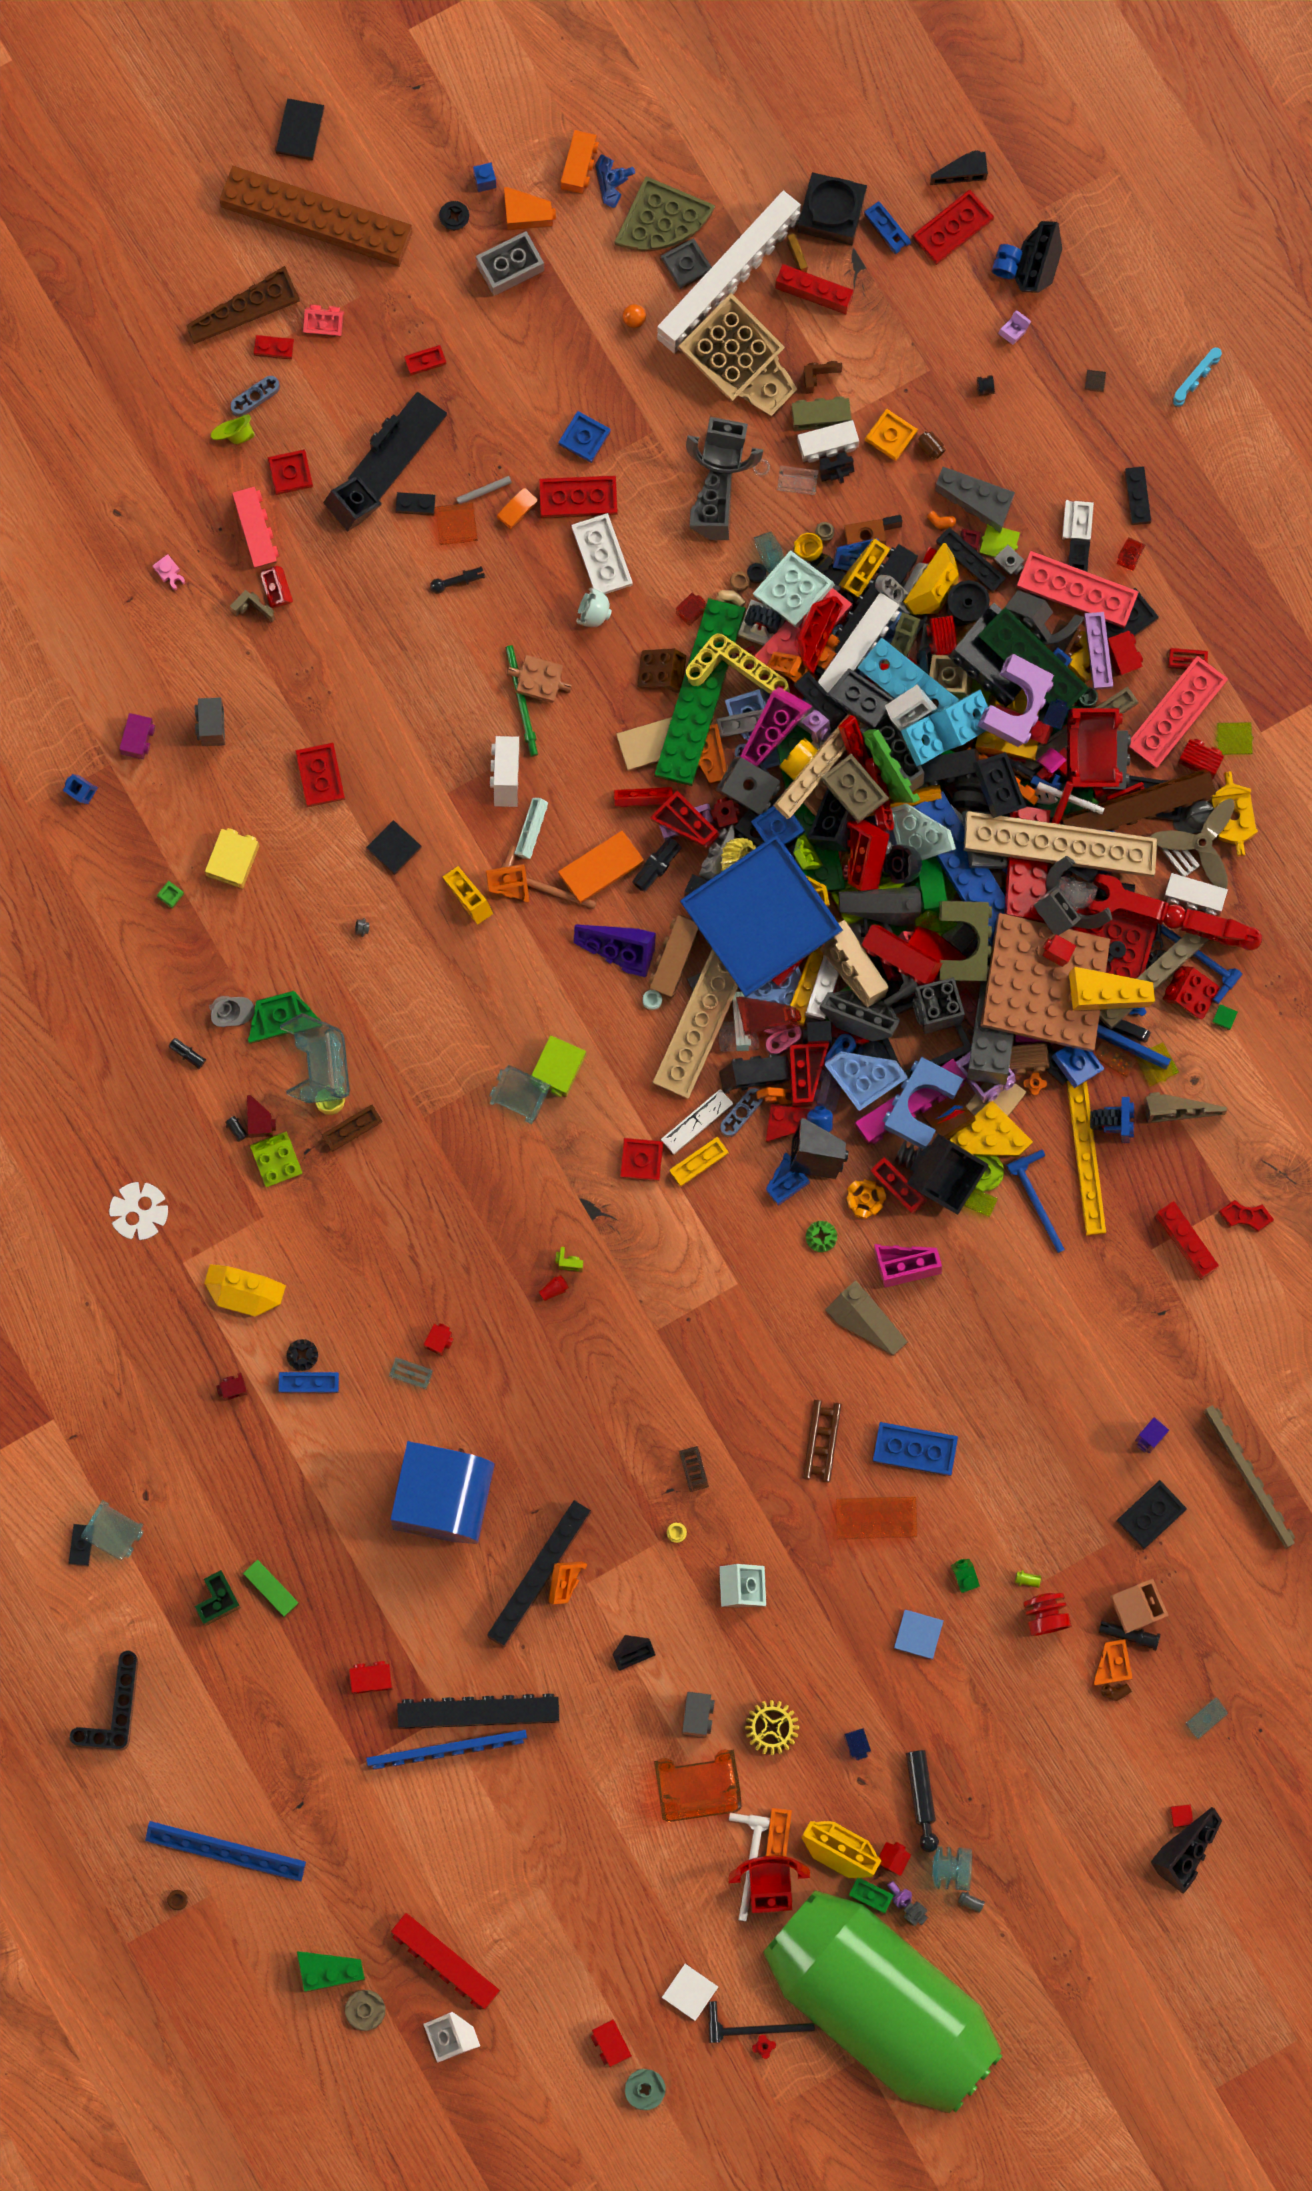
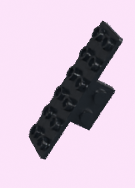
M416 392L398 416L393 414L390 419L386 418L382 423V429L379 433L375 432L370 439L371 450L348 477V480L358 475L378 500H380L445 419L447 412L421 393Z

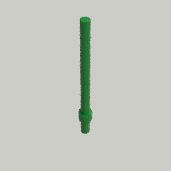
M513 645L505 647L510 667L518 669ZM512 676L516 691L518 686V677ZM516 693L525 730V742L528 743L531 757H535L538 755L535 743L537 739L535 732L532 730L525 695Z

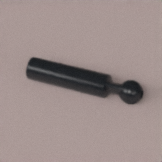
M926 1751L906 1753L915 1819L916 1824L921 1825L923 1829V1835L920 1838L919 1844L925 1852H932L937 1849L939 1840L932 1833L931 1824L936 1821Z

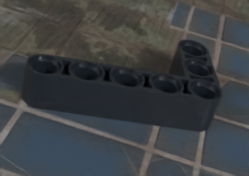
M124 1651L119 1656L111 1730L76 1727L70 1732V1740L74 1745L117 1751L125 1750L129 1746L138 1671V1657L132 1651ZM131 1655L134 1657V1662L129 1666L124 1665V1658ZM126 1675L131 1676V1683L127 1686L122 1685V1678ZM128 1696L129 1703L121 1706L119 1704L120 1697ZM122 1715L126 1716L127 1723L119 1726L117 1718ZM83 1732L85 1734L82 1742L75 1741L76 1733ZM97 1734H104L105 1740L102 1744L95 1743L94 1739ZM117 1736H124L125 1742L123 1745H115L114 1741Z

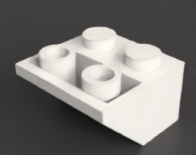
M915 685L885 705L891 721L900 731L937 710L935 704L918 685Z

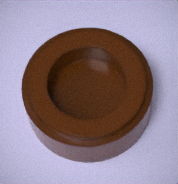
M174 1890L168 1895L167 1903L173 1910H182L188 1903V1897L185 1892Z

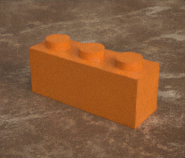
M574 130L561 179V189L583 194L584 188H588L590 182L588 173L589 170L593 171L595 160L592 159L593 154H597L599 148L597 135Z

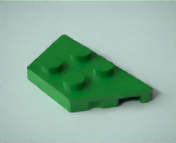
M295 991L256 1001L248 1042L249 1044L322 1025V1022Z

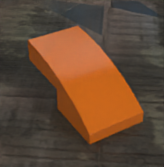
M523 488L499 512L497 518L512 529L537 504L538 499Z

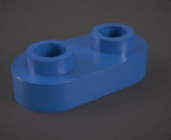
M849 1034L840 1035L826 1055L825 1062L839 1052L853 1053L857 1045L855 1039ZM850 1043L849 1047L845 1048V1044Z

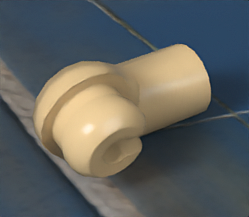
M721 590L716 597L717 601H732L735 605L741 607L746 602L733 590Z

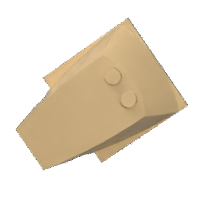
M732 293L678 346L691 362L731 402L737 396H740L761 411L772 416L797 390L787 371L778 362L779 358L777 355L785 347Z

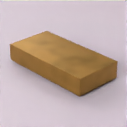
M794 233L787 236V244L797 269L807 273L808 266Z

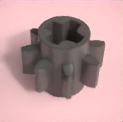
M917 1901L914 1904L908 1903L904 1908L906 1912L904 1918L913 1926H916L918 1923L923 1925L928 1919L925 1915L928 1910Z

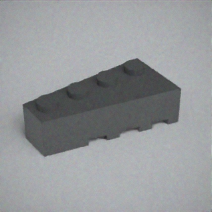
M942 467L935 487L936 492L954 504H958L966 512L973 514L980 521L1001 533L1015 492L946 467Z

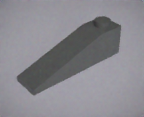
M710 470L705 480V485L702 491L699 492L695 505L691 508L690 528L709 540H729L732 473Z

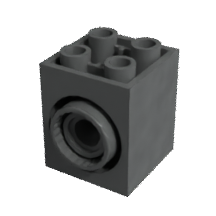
M734 757L715 791L728 797L745 809H749L754 814L761 815L762 812L768 810L771 804L769 802L771 796H775L778 793L780 780L742 757ZM748 780L749 787L745 790L743 782Z
M954 977L916 987L913 997V1008L917 1022L922 1026L924 1034L962 1025L965 1014Z

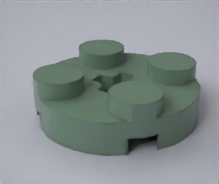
M640 2069L629 2076L625 2086V2095L628 2102L639 2110L654 2109L662 2102L665 2096L666 2087L664 2080L653 2070ZM642 2084L650 2085L649 2095L646 2096L645 2093H640L639 2090L642 2089Z

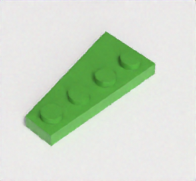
M867 730L864 732L865 743L873 754V761L879 767L881 778L889 789L891 799L894 802L915 803L920 800L918 794H913L909 788L912 785L909 779H905L900 773L901 766L898 761L889 755L892 751L880 731Z

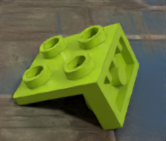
M287 1131L250 1145L266 1187L302 1174Z

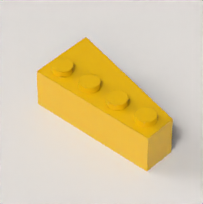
M1074 967L1069 972L1073 1011L1150 1007L1155 1002L1153 982Z

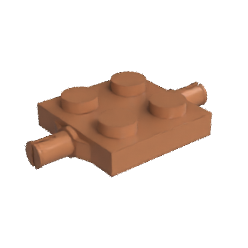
M528 655L525 656L520 670L508 667L507 675L518 677L516 693L550 703L554 702L559 689L570 692L572 684L561 682L563 665Z

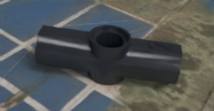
M668 837L658 851L652 853L647 859L643 869L632 881L640 891L645 893L654 881L666 872L670 866L669 863L682 849L678 842Z

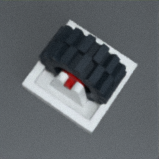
M751 600L738 637L764 646L784 624L785 619L765 604Z

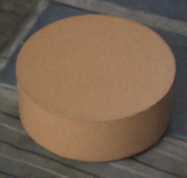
M737 571L732 574L730 578L732 589L741 592L748 588L749 577L745 572Z

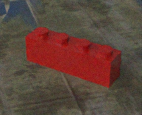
M782 264L775 284V289L845 315L848 312L854 290L785 264Z
M871 925L861 946L866 948L868 954L875 957L878 955L883 958V963L898 967V972L906 976H913L914 981L920 985L933 983L943 964L880 925Z
M1173 1201L1159 1210L1155 1215L1199 1279L1202 1280L1217 1270L1219 1264L1176 1203Z

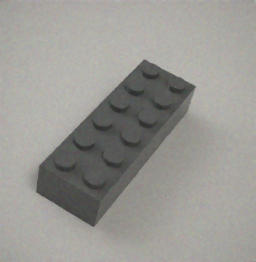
M980 981L967 1079L1006 1085L1014 1034L981 1027L987 981Z

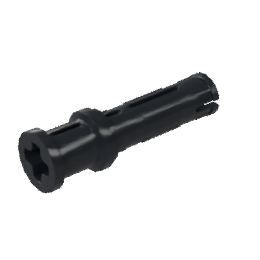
M1101 1621L1098 1632L1135 1642V1645L1138 1647L1142 1645L1153 1648V1651L1157 1650L1161 1635L1159 1633L1155 1635L1145 1632L1144 1629H1139V1631L1133 1630L1125 1634L1122 1626Z

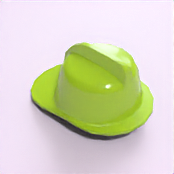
M249 414L243 415L237 419L220 424L212 431L211 438L213 440L227 438L233 444L244 443L252 439L255 434L249 423L251 416Z

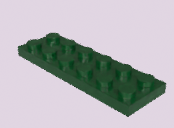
M1006 607L978 634L1004 661H1006L1007 657L1015 654L1053 674V686L1048 693L1046 692L1044 699L1061 716L1089 689L1078 676Z

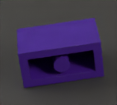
M1154 1417L1135 1439L1137 1447L1143 1452L1148 1451L1151 1453L1166 1436L1169 1429Z

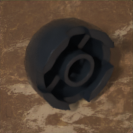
M904 844L891 846L892 849L889 854H885V874H889L892 879L890 881L896 884L912 882L919 876L922 870V858L915 848Z

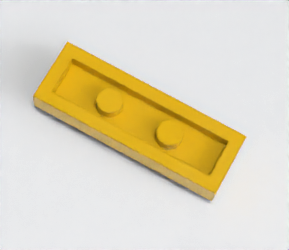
M716 1137L671 1168L669 1172L679 1186L682 1187L728 1155L729 1152L720 1139Z

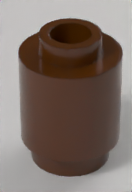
M925 431L918 438V445L930 458L933 457L934 460L938 459L946 451L943 447L944 444L932 431L929 433Z

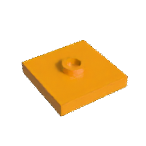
M886 409L865 437V441L894 461H897L918 432V429Z

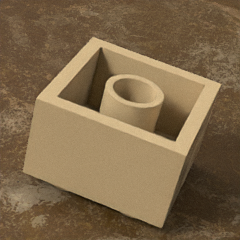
M932 655L929 676L959 700L970 695L973 679L960 666L955 665L947 655Z

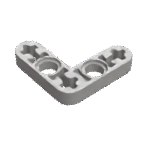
M918 563L904 588L893 577L888 575H879L875 581V587L879 593L881 592L900 605L898 611L908 614L910 611L902 601L908 596L913 585L916 584L929 564ZM897 590V596L894 599L893 593Z

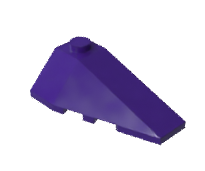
M575 925L574 943L593 954L601 955L610 964L613 962L622 967L621 970L626 973L642 977L647 976L655 951L656 933L637 928Z

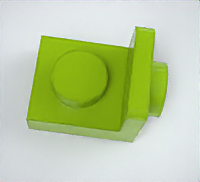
M561 1247L560 1252H556L555 1263L559 1264V1270L583 1272V1260H580L579 1257L568 1256V1259H565V1247Z

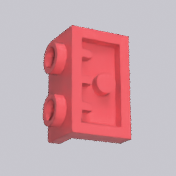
M312 304L310 307H306L303 332L341 336L344 311L336 306H329V309H321V305Z

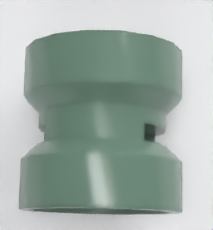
M1089 687L1077 700L1078 706L1095 707L1098 693Z

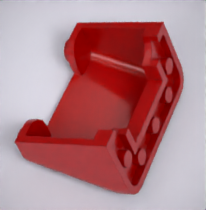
M1072 708L1068 710L1067 781L1074 783L1073 788L1119 787V783H1122L1123 773L1119 772V768H1117V729L1123 722V715L1119 713V708Z

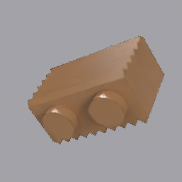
M1042 1042L1012 1046L1009 1068L1015 1075L1026 1074V1071L1033 1070L1034 1073L1045 1072V1069L1050 1068L1048 1044Z

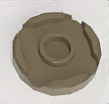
M361 1990L349 1997L345 2005V2014L347 2021L354 2028L369 2031L382 2023L386 2007L383 1999L377 1993L371 1990Z

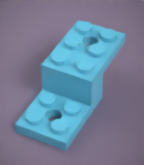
M883 638L879 640L858 667L860 671L895 699L915 685H918L931 701L934 699L938 700L937 710L959 701L957 697ZM884 660L890 662L887 670H882L880 667L881 662Z
M981 690L971 693L950 706L936 710L901 730L916 766L926 763L944 751L961 746L986 731L977 726L984 709L988 707Z

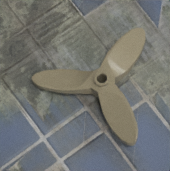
M1226 799L1211 812L1201 833L1197 835L1170 830L1156 832L1150 838H1157V846L1170 850L1195 849L1198 851L1202 867L1214 886L1226 889L1228 885L1226 870L1220 856L1212 847V840L1222 832L1229 822L1234 810V800ZM1200 839L1205 840V846L1199 845Z

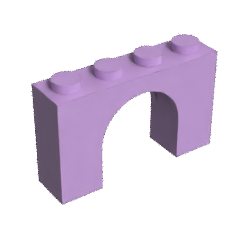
M1012 654L1006 658L1000 675L1018 684L1024 690L1027 696V708L1023 715L1013 716L990 705L984 709L977 726L1019 747L1024 743L1026 744L1031 737L1030 729L1038 720L1039 716H1037V713L1046 702L1044 697L1046 692L1048 693L1053 686L1052 678L1054 675Z

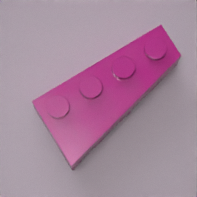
M780 687L772 691L740 757L757 767L764 763L812 708V705Z

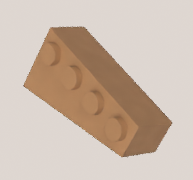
M682 915L673 918L670 929L673 930L670 937L666 936L663 947H665L663 955L659 954L655 964L658 966L656 973L652 972L648 982L651 984V989L671 997L675 994L683 974V967L686 966L690 957V949L693 948L697 940L696 933L699 929L692 919Z

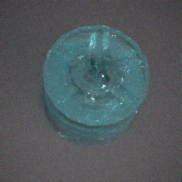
M937 1846L932 1865L934 1889H940L941 1880H944L945 1889L949 1888L950 1881H954L956 1890L969 1891L972 1871V1848H958L956 1856H952L951 1847H947L946 1856H943L942 1846Z

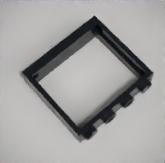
M910 998V1002L905 1004L900 1002L893 1005L892 1009L895 1014L899 1015L912 1009L914 998ZM962 1025L954 1027L963 1046L929 1061L941 1067L952 1059L955 1061L959 1060L971 1051L970 1042ZM881 1039L880 1042L887 1050L890 1060H895L901 1067L889 1039ZM911 1069L904 1071L909 1079L913 1073L910 1071Z

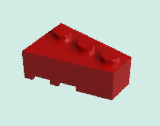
M829 1043L790 1045L792 1107H812Z

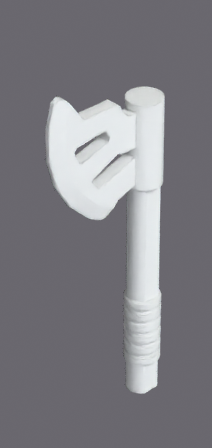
M1039 782L1037 789H1035V795L1037 797L1041 795V798L1037 801V803L1041 804L1056 803L1058 801L1056 797L1061 798L1063 793ZM1070 795L1068 799L1069 802L1099 814H1103L1105 809L1073 795Z

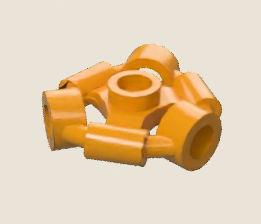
M866 1179L864 1181L855 1180L847 1188L848 1196L846 1199L849 1209H852L855 1214L854 1216L867 1219L871 1215L875 1216L883 1208L882 1204L886 1200L884 1188L878 1186L876 1182ZM862 1186V1193L854 1196L853 1194ZM875 1189L879 1201H874L872 1197V1191ZM858 1205L868 1206V1207H869V1211H868V1210H865V1209L857 1208V1206H858Z

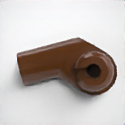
M1105 1684L1101 1688L1102 1695L1113 1701H1118L1132 1692L1128 1684L1123 1685L1119 1689L1111 1687L1109 1684Z

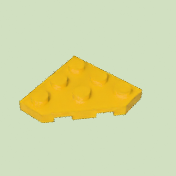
M993 1101L989 1102L975 1115L976 1121L957 1132L950 1139L951 1142L971 1154L983 1156L1019 1157L1033 1143Z

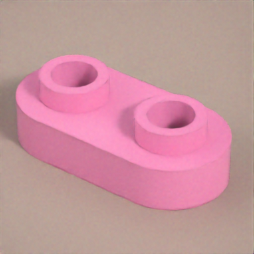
M791 1023L772 1034L766 1041L767 1051L770 1054H781L789 1049L790 1045L796 1044L801 1039L802 1032L800 1027ZM794 1032L795 1037L790 1038L788 1033ZM778 1043L779 1047L777 1049H774L772 1047V1044Z

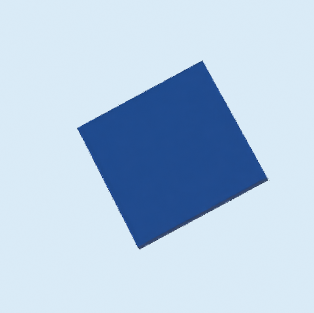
M777 834L680 900L745 997L754 993L843 931Z

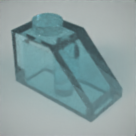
M768 532L753 539L764 567L768 573H771L784 558V555L773 533Z

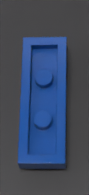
M279 1372V1393H339V1372Z

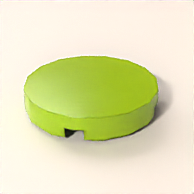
M975 1155L989 1164L974 1189L982 1192L992 1191L1003 1180V1164L996 1156Z

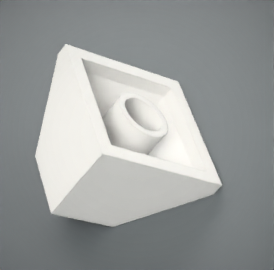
M453 2012L424 2024L437 2063L480 2046L474 2027Z

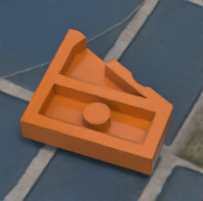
M524 864L485 870L487 886L490 892L501 893L510 898L515 897L522 899L524 902H530Z
M582 1561L554 1563L549 1603L563 1604L569 1602L572 1592L579 1582L576 1578L581 1569H586L587 1563Z
M1125 1639L1106 1642L1094 1679V1686L1132 1680Z

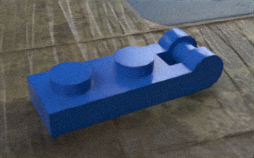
M880 201L864 211L866 218L889 245L894 254L899 253L902 247H907L911 244L908 236ZM898 236L900 240L895 242L893 238Z

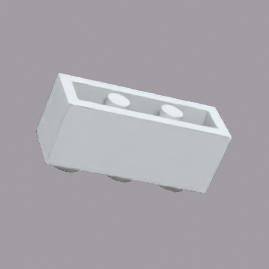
M851 420L799 434L797 436V443L803 462H815L820 457H834L839 452L845 451L848 453L856 450L859 447V438L854 422Z
M1171 873L1164 900H1167V903L1171 905L1181 904L1190 910L1197 911L1198 909L1210 915L1220 916L1228 889Z

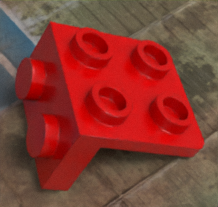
M1181 966L1176 970L1174 978L1166 988L1162 999L1167 1003L1179 1004L1196 1018L1203 1019L1213 1002L1212 999L1219 991V986L1194 967Z

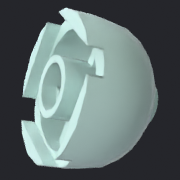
M589 588L590 593H585L580 603L578 613H581L580 619L577 618V624L586 627H598L610 618L612 610L609 609L608 597L603 592Z

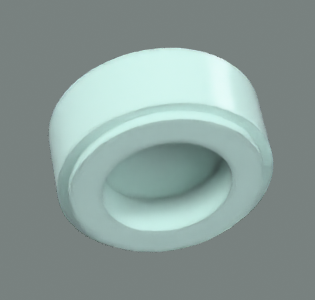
M649 990L643 995V1005L645 1008L656 1010L661 1006L662 996L658 991Z

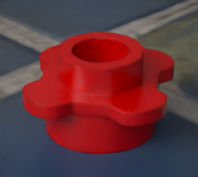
M760 2035L758 2042L752 2046V2050L754 2053L758 2052L761 2054L763 2059H768L772 2049L776 2048V2043L768 2040L766 2035Z

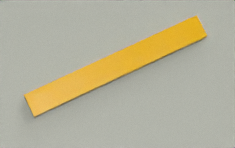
M1067 1081L1086 1236L1106 1234L1093 1129L1090 1128L1091 1110L1087 1081L1076 1088Z

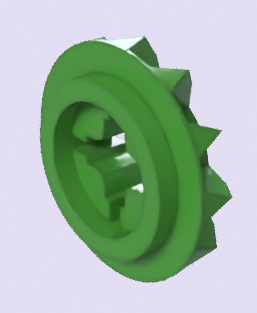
M817 1221L811 1224L806 1232L807 1244L817 1252L831 1250L837 1242L835 1227L827 1221ZM820 1228L823 1234L828 1235L824 1238V1244H822L820 1238H813L819 1235Z

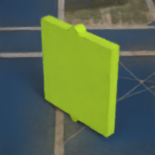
M987 524L985 535L981 538L983 542L979 554L995 558L1007 545L1014 551L1017 550L1020 532L1002 528L1000 533Z

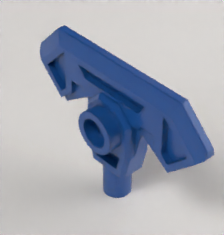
M601 154L595 167L603 203L615 208L621 197V193L615 188L627 181L628 176L635 174V169L633 167L628 169H612L614 160Z

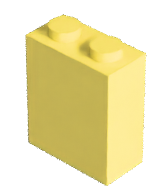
M227 828V830L221 829L205 870L206 876L243 889L259 849V843L256 841V838L250 835H245V837L238 835L237 831Z

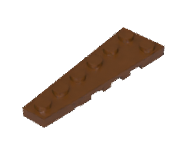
M284 266L265 277L263 281L250 286L248 290L235 295L233 299L220 304L212 311L205 313L186 326L193 343L196 344L300 302V299Z

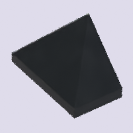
M625 1635L612 1655L618 1670L621 1671L656 1654L649 1638Z

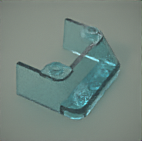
M304 1013L280 1025V1029L294 1034L296 1047L307 1053L309 1079L286 1091V1094L306 1103L342 1100L350 1094L345 1038L342 1031Z

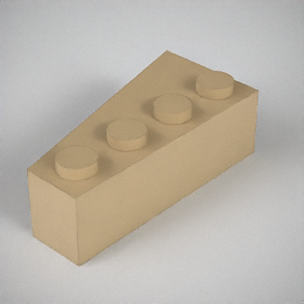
M843 920L839 923L843 931L823 944L820 951L827 957V960L830 961L835 970H837L867 1008L885 998L888 985L847 922Z

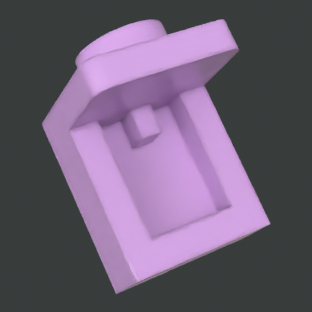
M1016 310L998 334L1014 345L1025 334L1031 321Z
M816 709L803 720V725L811 731L812 740L817 744L827 739L830 735L831 727L829 720Z

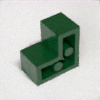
M222 1570L204 1579L212 1597L196 1605L195 1608L203 1624L207 1626L241 1607Z

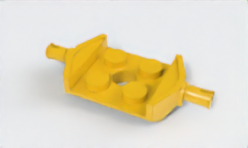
M1224 772L1225 785L1216 791L1215 795L1211 796L1212 804L1215 809L1224 800L1233 799V811L1238 813L1239 819H1230L1218 835V839L1234 844L1237 850V857L1245 856L1244 842L1254 837L1258 832L1250 795L1251 789L1234 784L1232 772Z

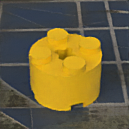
M804 738L789 753L790 755L787 757V760L784 759L779 768L794 780L817 753L818 749Z

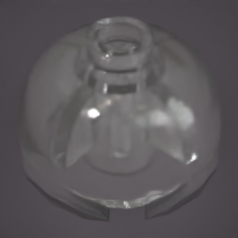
M1061 877L1058 888L1075 911L1078 908L1089 906L1094 901L1097 886L1084 880L1083 882L1076 881L1077 878Z

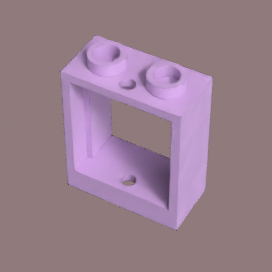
M970 1052L956 1061L958 1067L966 1076V1082L984 1104L988 1101H994L1000 1092L1009 1090L1014 1086V1082H1016L1015 1074L1009 1068L1006 1085L997 1084L984 1093L974 1080L967 1079Z

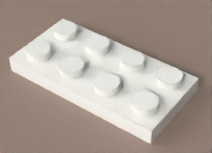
M608 513L571 525L594 589L608 594L633 585Z

